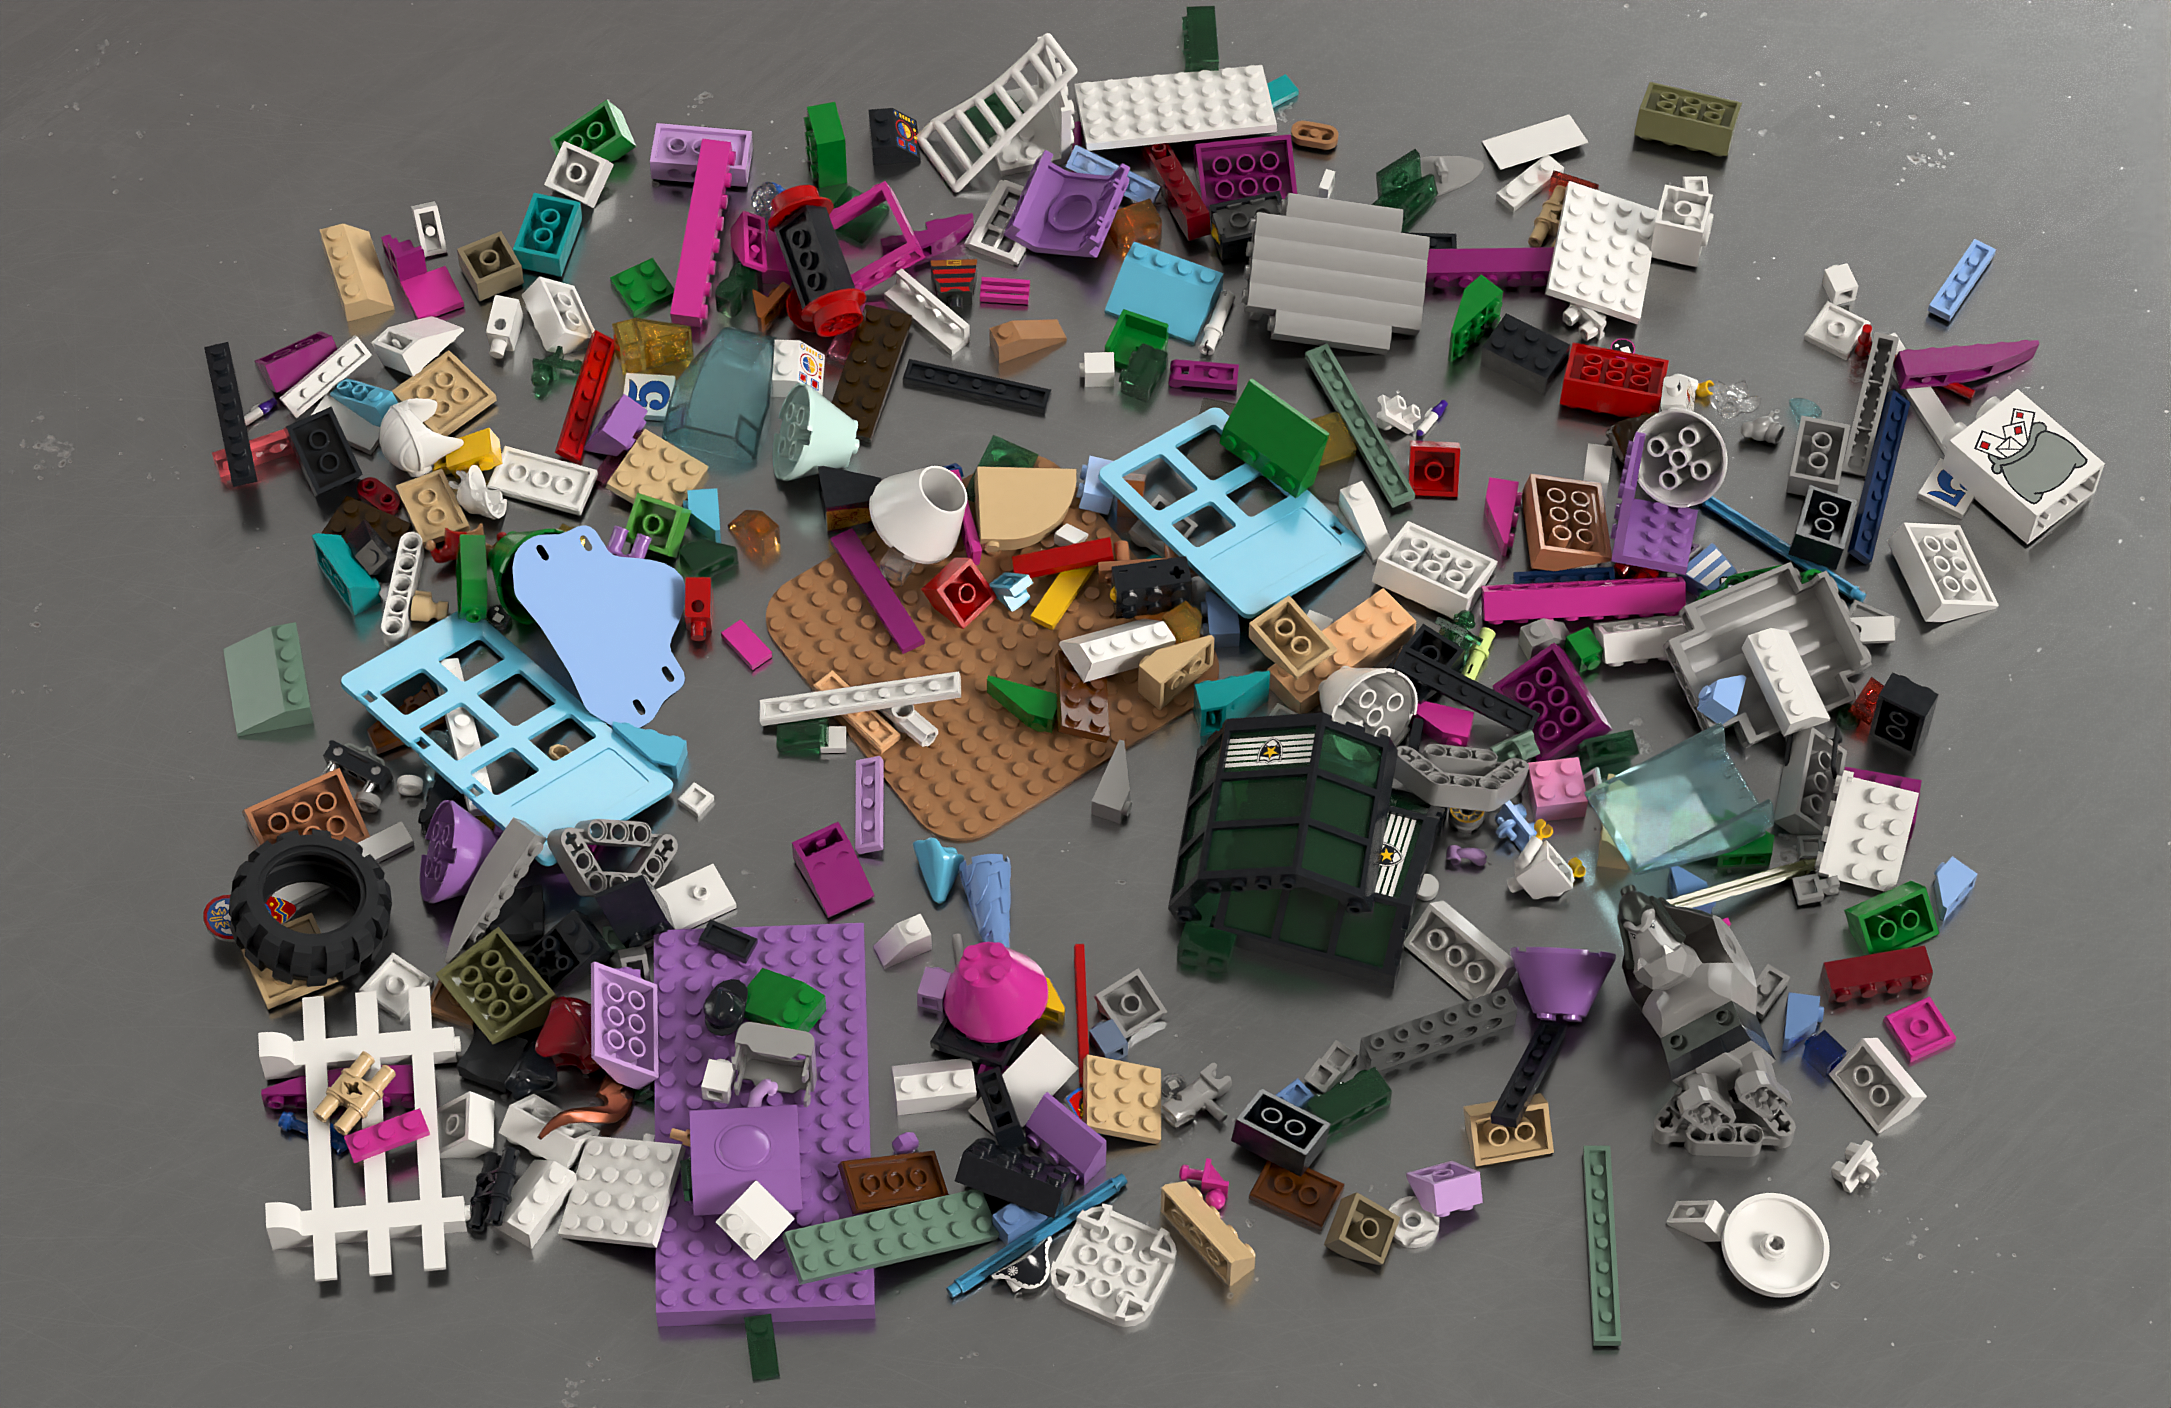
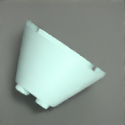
M798 383L790 390L778 419H783L780 433L774 434L772 460L776 477L783 481H790L818 474V466L846 469L851 455L856 454L859 448V440L856 439L858 421L852 420L808 384Z

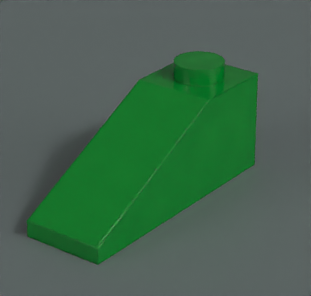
M988 675L987 693L1027 727L1033 728L1038 732H1053L1058 719L1056 693Z

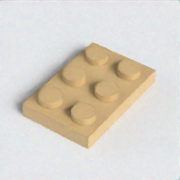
M443 469L396 485V491L416 533L422 538L424 548L425 543L429 540L434 541L435 544L445 541V528L455 532L470 531L468 521L449 485Z

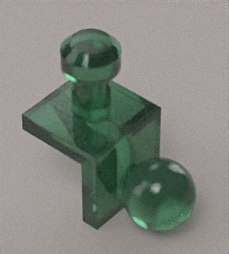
M557 346L554 354L542 360L533 358L531 382L535 387L543 388L548 384L549 379L558 380L561 369L570 370L573 374H579L583 363L578 359L574 361L565 360L563 347Z

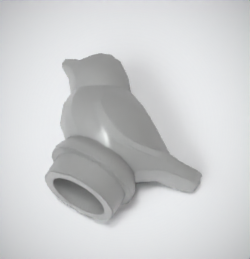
M1770 412L1768 416L1759 417L1752 422H1745L1741 427V434L1743 437L1753 438L1757 441L1765 440L1769 444H1778L1783 436L1784 426L1780 425L1777 421L1774 422V413Z

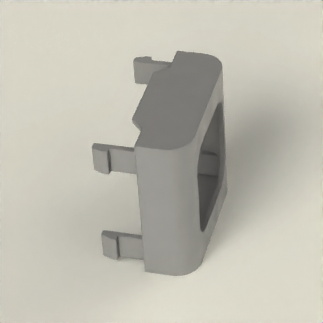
M755 1022L743 1023L738 1028L735 1039V1057L731 1058L733 1070L736 1071L737 1069L738 1080L734 1082L735 1095L739 1096L743 1079L752 1081L755 1087L763 1079H771L772 1082L778 1084V1092L794 1094L799 1090H806L803 1102L804 1107L807 1108L811 1103L810 1092H814L817 1081L814 1037L806 1031ZM797 1055L805 1056V1059L795 1060L792 1058Z

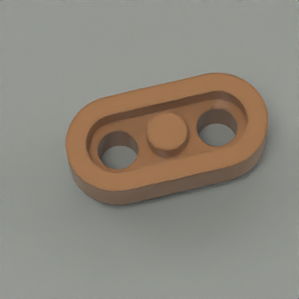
M1298 121L1291 128V139L1298 145L1329 150L1338 143V131L1331 125Z

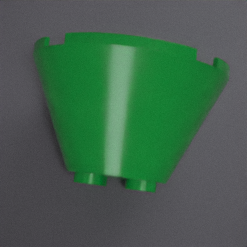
M541 529L524 532L510 531L490 550L488 560L490 561L500 603L505 612L516 621L528 625L530 623H537L517 599L514 592L512 567L516 551L525 541L534 536L561 534L565 531L559 529ZM537 545L536 549L541 558L545 561L548 560L549 555L544 547Z

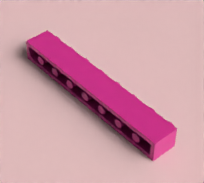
M702 138L670 311L672 324L701 327L702 319H707L708 305L705 302L706 297H710L712 292V283L709 280L710 275H714L716 270V261L713 258L714 253H718L720 248V239L717 236L718 231H722L724 226V217H721L722 209H726L728 204V195H725L726 187L730 188L732 182V173H729L730 166L735 165L736 152L732 151L731 142Z
M1682 577L1486 585L1481 586L1482 617L1489 624H1502L1503 620L1526 623L1528 619L1540 620L1542 618L1549 620L1564 618L1566 621H1575L1579 617L1587 616L1593 620L1603 619L1604 616L1614 615V618L1620 619L1628 618L1630 614H1639L1640 617H1653L1654 613H1664L1665 616H1677L1679 611L1686 606V582Z

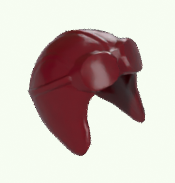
M560 996L552 1001L549 1015L535 1044L536 1052L543 1057L551 1056L556 1067L562 1065L576 1066L581 1069L583 1074H589L602 1068L591 1058V1004L578 998Z

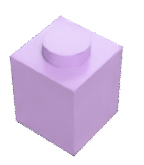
M925 967L917 992V1006L943 1012L944 995L951 972H947L940 967Z

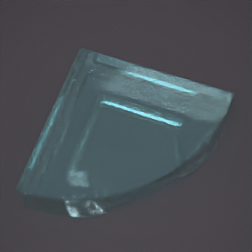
M1792 398L1789 400V406L1798 423H1800L1801 416L1817 418L1822 415V410L1819 406L1810 400L1803 398Z

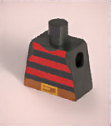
M977 259L931 260V279L935 295L957 315L963 312V305H971L973 303L977 281Z

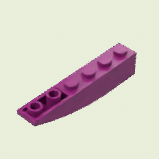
M2001 341L1994 344L1977 343L1969 346L1953 345L1944 348L1905 349L1898 352L1893 367L1900 389L1965 383L1995 375L2032 359L2039 346V341Z
M387 1065L395 1071L396 1076L382 1091L383 1108L390 1106L414 1108L413 1065ZM345 1068L327 1071L328 1087L335 1083L342 1074L341 1071ZM306 1076L287 1080L262 1089L261 1096L264 1107L272 1109L283 1107L306 1109Z

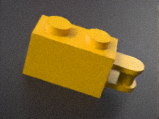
M490 428L460 437L458 439L464 441L463 446L435 462L432 471L443 469L445 475L452 473L456 479H460L461 477L456 472L465 471L468 473L472 465L478 466L481 471L490 470L495 466L503 464L500 441Z

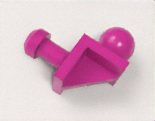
M1206 1158L1204 1170L1189 1168V1165H1182L1179 1178L1182 1181H1187V1179L1202 1181L1201 1194L1206 1195V1204L1209 1207H1215L1217 1210L1221 1209L1225 1204V1198L1228 1197L1229 1181H1224L1211 1164L1212 1159Z

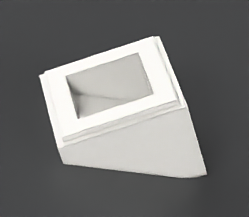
M1066 523L1054 534V543L1061 547L1081 543L1087 539L1088 533Z

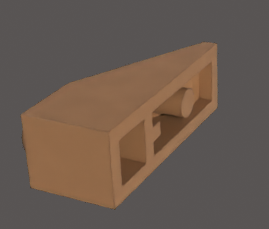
M1057 319L1014 320L989 328L990 347L999 364L1067 341V337Z

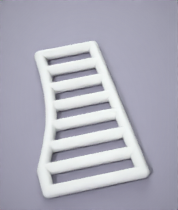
M1046 33L994 82L973 97L933 118L916 135L919 146L952 191L958 193L1077 74V68L1050 33ZM1046 46L1050 48L1066 69L1057 80L1038 57V54ZM1030 62L1049 86L1040 97L1020 72ZM1012 78H1014L1032 102V105L1024 113L1021 112L1003 88ZM993 93H996L1016 120L1007 130L984 101ZM976 106L1000 137L991 147H989L965 115V111ZM956 117L983 153L974 164L943 123ZM935 130H937L966 169V172L958 180L955 179L927 141V138Z

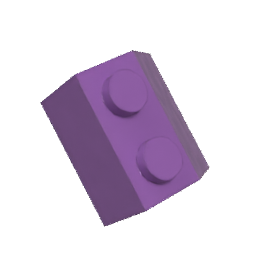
M623 394L604 413L585 444L584 449L589 452L618 456L623 450L628 451L636 440L633 438L635 432L639 433L646 424L644 417L648 410Z

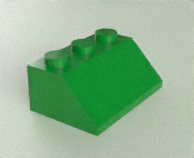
M1912 880L1844 910L1850 932L1864 955L1906 949L1939 934L1927 889L1925 886Z

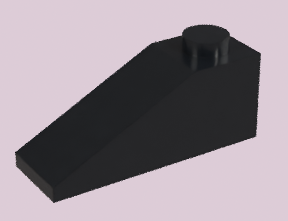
M999 1066L975 1075L978 1089L999 1146L1016 1148L1026 1144L1024 1132Z

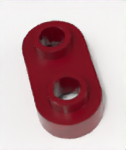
M367 477L358 483V496L365 504L393 516L400 511L401 502L399 495L381 481L373 477Z

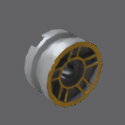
M1449 808L1448 820L1452 827L1454 826L1458 829V832L1471 833V831L1478 830L1482 826L1485 811Z

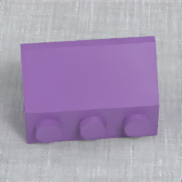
M1046 1092L1025 1125L1026 1141L1033 1148H1039L1043 1151L1046 1158L1052 1164L1065 1166L1071 1170L1070 1172L1077 1174L1076 1181L1085 1186L1106 1165V1140Z

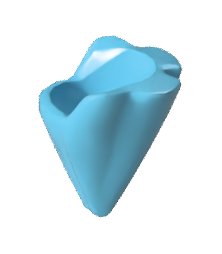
M930 837L926 840H917L913 842V848L933 900L941 904L947 898L959 874V865L964 861V856L958 854L956 848L942 847L936 838Z

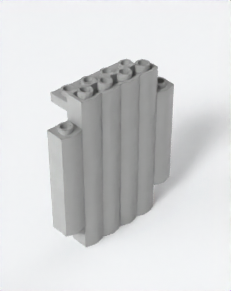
M1288 193L1286 198L1282 199L1279 212L1283 216L1257 212L1254 218H1250L1248 233H1252L1251 242L1248 241L1246 247V256H1250L1249 265H1245L1243 279L1247 280V286L1242 290L1241 303H1245L1244 311L1250 312V319L1260 320L1263 314L1273 315L1269 316L1267 330L1271 331L1270 339L1318 346L1328 344L1332 348L1386 355L1390 349L1392 332L1417 336L1420 332L1430 237L1401 233L1403 209Z
M1789 562L1690 603L1679 611L1681 620L1688 632L1668 640L1663 645V648L1706 737L1733 726L1739 742L1745 749L1782 733L1742 651V646L1748 635L1769 628L1789 632L1827 713L1847 706L1857 699L1855 687L1852 682H1848L1847 678L1868 669L1872 665L1871 655L1867 647L1862 644L1859 629L1854 622H1851L1849 609L1844 600L1840 599L1838 586L1833 577L1829 576L1827 570L1817 574L1811 581L1801 584L1799 571ZM1744 675L1746 681L1736 716L1720 726L1697 710L1700 700L1698 696L1703 687L1709 686L1719 679Z

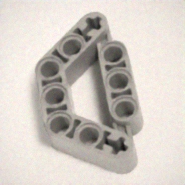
M1428 744L1424 748V753H1418L1415 749L1408 746L1397 747L1398 754L1394 778L1426 803L1433 806L1490 812L1498 809L1525 788L1529 764L1519 758L1497 762L1498 756L1491 750L1442 744Z
M585 820L578 822L575 828L555 829L547 837L549 849L575 892L580 896L595 897L594 894L612 887L611 883L615 886L642 874L654 887L678 849L677 840L674 836L670 834H652L648 824L637 821ZM586 844L641 848L624 873L606 872L601 870Z
M1680 1087L1656 1115L1652 1128V1137L1657 1143L1666 1145L1671 1142H1684L1686 1151L1692 1155L1754 1157L1760 1152L1762 1145H1773L1779 1149L1789 1147L1792 1143L1796 1126L1794 1120L1781 1105L1779 1108L1772 1110L1774 1116L1762 1118L1744 1103H1734L1728 1091L1732 1108L1742 1109L1754 1124L1722 1123L1714 1126L1716 1129L1715 1133L1706 1134L1694 1124L1687 1125L1689 1121L1681 1116L1680 1111L1675 1109L1678 1107L1677 1101L1679 1096L1685 1092ZM1697 1136L1700 1137L1702 1140L1696 1141L1692 1139V1137ZM1724 1137L1727 1138L1729 1141L1723 1142L1719 1140V1138ZM1751 1138V1139L1755 1140L1756 1142L1750 1143V1142L1746 1141L1745 1139Z

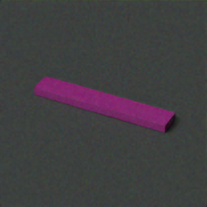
M853 528L830 538L831 545L901 653H907L925 644L924 637Z

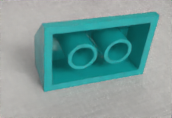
M321 533L312 535L318 565L354 616L381 602L379 595L381 586L375 577L371 579L366 569L354 557L349 542L346 543L341 535Z

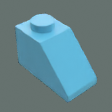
M717 488L687 490L688 500H683V508L692 510L689 517L690 525L715 544H721Z

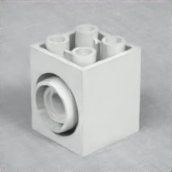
M1665 184L1651 245L1653 258L1697 267L1702 246H1707L1714 216L1710 213L1712 194Z

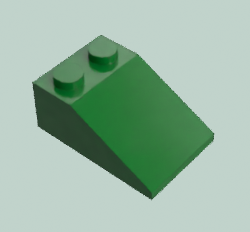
M605 100L549 138L556 156L563 142L566 141L609 162L618 160L637 147L622 111L608 100Z
M762 968L747 986L748 999L744 1017L755 1023L809 1032L826 1012V998L824 994L805 982Z

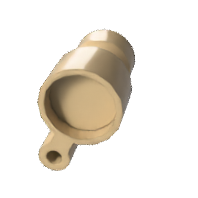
M415 590V596H413L411 605V621L428 622L431 618H436L437 621L448 617L449 602L439 601L434 603L431 592Z

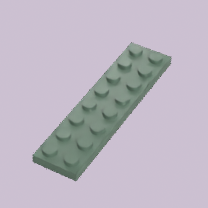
M973 1189L786 1231L782 1238L799 1284L802 1285L997 1240L999 1232L992 1224V1214L983 1192Z

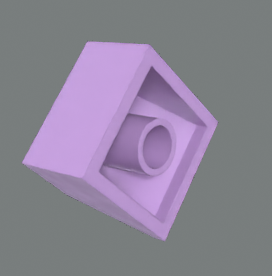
M1454 1161L1406 1173L1407 1180L1423 1210L1433 1213L1436 1217L1448 1216L1451 1211L1470 1210L1473 1208V1205L1483 1203L1480 1172Z

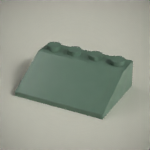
M296 622L271 626L223 649L237 737L314 723Z

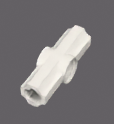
M914 705L878 709L893 722V726L897 731L905 732L922 747H928L938 735V729L915 711Z

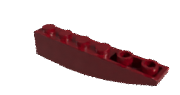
M1169 144L1140 146L1156 183L1162 186V196L1188 241L1210 235L1209 211Z

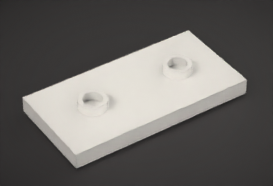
M504 446L501 453L503 464L495 467L487 485L489 490H500L504 496L581 516L598 476L597 470Z
M714 864L656 889L667 902L675 929L694 928L737 908L736 902ZM654 938L644 942L642 946L645 949L654 946Z

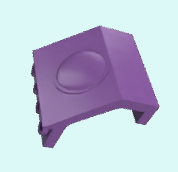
M1044 150L1033 165L1003 235L1037 253L1097 258L1129 184L1130 178L1127 175L1130 167L1122 163L1108 176L1066 171L1050 162L1054 154Z
M797 1104L689 1111L694 1216L723 1214L756 1180L786 1210L803 1209Z

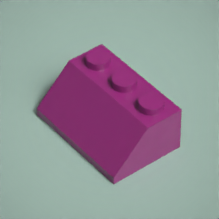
M319 331L254 362L269 388L276 393L284 394L333 354L337 347L332 335Z

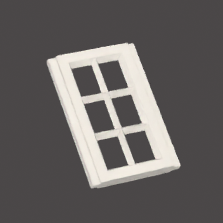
M1000 179L964 243L965 247L1011 265L1019 264L1027 249L1026 247L1015 242L1009 253L997 249L1004 237L1003 234L1014 209L1012 210L1001 205L1008 192L1020 196L1024 186ZM998 210L1010 214L1003 228L991 224ZM988 229L1000 233L993 247L981 243Z

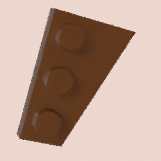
M429 682L423 685L422 690L416 695L405 699L404 704L397 710L404 715H408L436 699ZM445 715L420 730L428 735L446 728ZM379 720L367 729L368 736L377 754L405 744Z

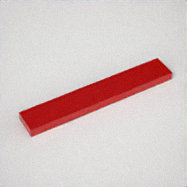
M597 330L591 335L555 450L556 454L575 464L581 459L617 342Z
M1075 944V1001L1079 1088L1083 1087V1059L1087 1054L1089 1055L1085 948L1084 944Z

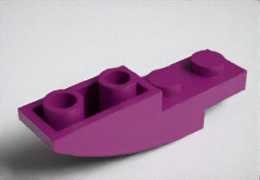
M973 213L934 219L925 222L926 230L913 231L925 255V258L922 260L941 254L966 239L974 227ZM891 235L881 238V256L883 257L906 244L907 241L904 235Z

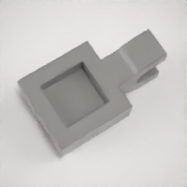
M1818 873L1792 878V886L1798 905L1823 901V893L1826 895L1839 894L1838 887H1840L1838 875L1819 880Z

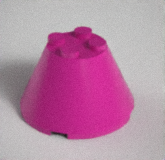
M982 942L965 948L963 956L949 978L944 995V1008L952 1026L964 1033L967 1038L984 1043L1004 1042L1024 1034L1036 1019H1040L1048 1001V985L1041 968L1028 956L1005 947L999 942Z

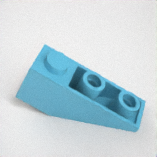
M348 378L339 382L337 387L330 393L331 397L372 425L378 427L381 426V422L390 406L398 403L392 391Z
M613 721V730L663 774L678 779L688 754L686 740L674 735L659 734L652 729L644 730L637 728L629 723Z

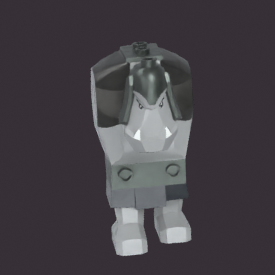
M1634 885L1623 887L1620 890L1622 897L1618 904L1619 914H1617V923L1624 947L1622 969L1632 997L1661 1038L1671 1080L1685 1090L1677 1101L1681 1116L1706 1134L1715 1133L1716 1129L1714 1126L1722 1124V1120L1725 1118L1728 1119L1730 1124L1734 1123L1736 1116L1729 1100L1728 1091L1734 1103H1744L1762 1118L1774 1116L1772 1110L1779 1108V1104L1782 1102L1789 1108L1793 1101L1789 1091L1776 1080L1772 1067L1776 1059L1756 1017L1757 985L1753 968L1729 926L1716 915L1698 909L1671 905L1663 897L1657 899L1653 895L1648 896L1643 892L1637 891Z

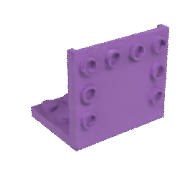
M1636 432L1634 441H1629L1618 491L1617 498H1622V503H1617L1614 518L1619 520L1618 524H1613L1610 539H1615L1611 562L1686 575L1698 510L1689 507L1676 508L1660 502L1634 499L1646 433Z

